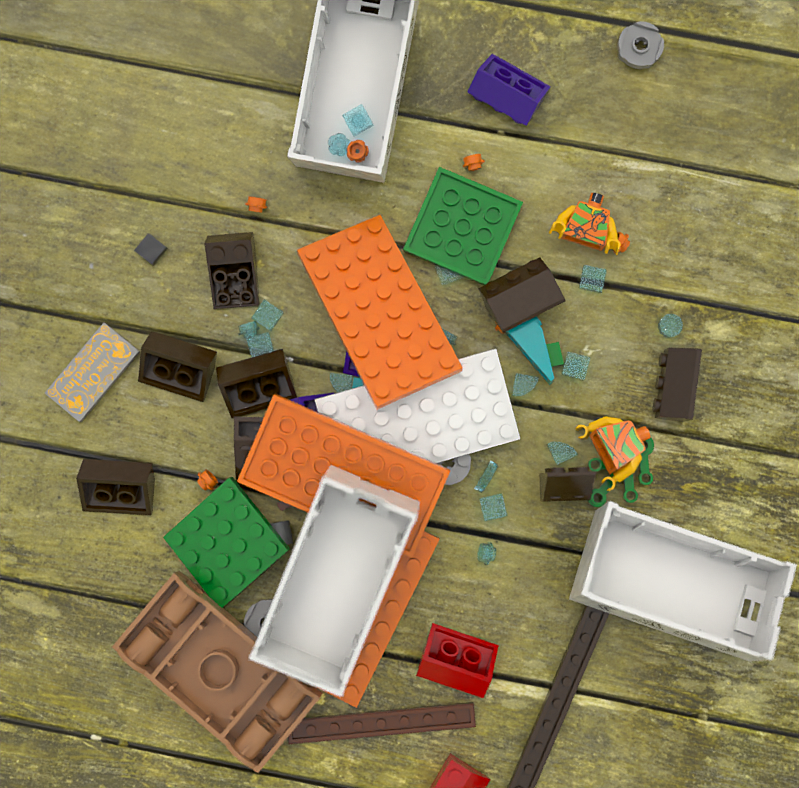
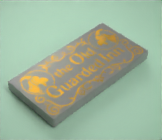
M103 323L46 390L45 394L77 421L82 423L138 356L140 351L109 325Z

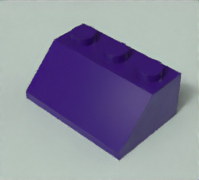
M491 54L477 70L468 93L473 95L476 100L489 104L495 111L512 117L516 123L527 126L551 86L498 56Z

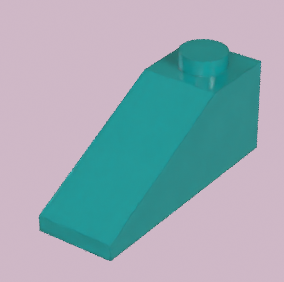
M536 316L506 331L505 334L546 382L551 385L554 382V375L543 330L540 327L542 323Z

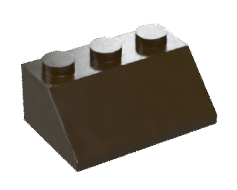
M540 257L478 288L487 311L503 333L566 301L550 269Z
M151 331L141 347L138 382L204 402L215 370L217 351Z
M667 348L664 350V353L660 354L659 367H662L661 376H657L655 388L658 389V398L654 399L652 411L656 412L655 418L678 422L693 420L702 349Z
M283 349L216 367L218 386L231 418L267 409L274 394L288 400L297 398Z
M83 459L76 478L82 511L152 515L155 485L153 463Z

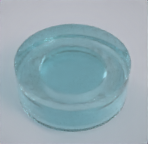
M675 314L663 316L658 323L659 332L669 338L678 335L683 328L682 320Z

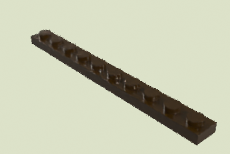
M585 605L507 788L536 787L609 613Z

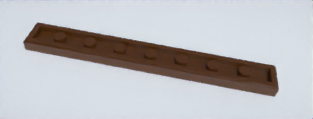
M474 702L304 717L288 736V745L476 727Z

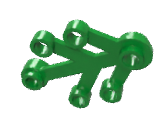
M651 437L644 441L647 447L641 453L642 460L639 464L640 473L638 481L642 485H649L653 481V475L649 472L648 455L654 450V441ZM592 458L587 463L590 471L598 472L601 469H606L603 461L599 458ZM594 460L599 463L597 469L591 467V462ZM633 474L624 480L625 491L623 492V499L629 503L635 502L638 498V493L634 490ZM643 474L649 476V481L646 483L642 481ZM607 479L599 489L595 488L592 490L591 498L587 500L591 506L601 507L605 504L607 500L606 494L609 492L607 489L612 487V481ZM629 491L634 493L632 500H628L626 497ZM596 493L601 495L600 502H595L593 499Z

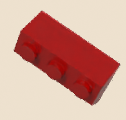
M432 623L416 676L484 698L492 680L499 645Z
M450 753L430 788H486L491 779Z

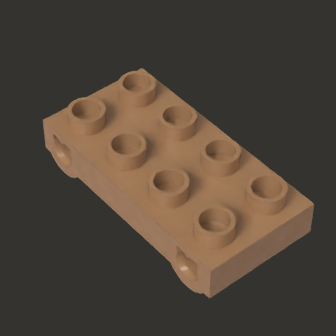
M181 571L173 573L112 646L126 664L146 676L226 745L234 757L257 773L322 695V692L314 685L249 659L258 637L224 608H221Z

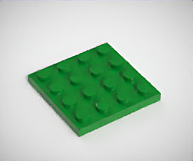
M439 167L403 251L481 285H486L490 281L523 202Z
M229 477L163 537L208 596L221 608H225L291 550L233 477Z

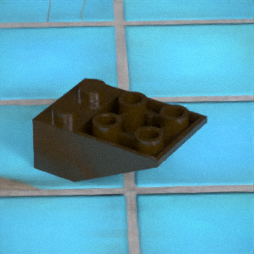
M253 232L208 235L204 245L213 308L259 306Z
M234 417L236 482L264 417ZM237 482L241 488H250L246 485Z
M565 467L545 469V473L539 474L540 501L590 500L596 471H589V467L568 468V472H565Z

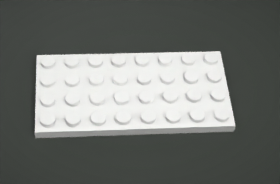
M496 349L458 359L463 367L462 372L376 410L364 385L315 399L318 413L433 463L520 439Z

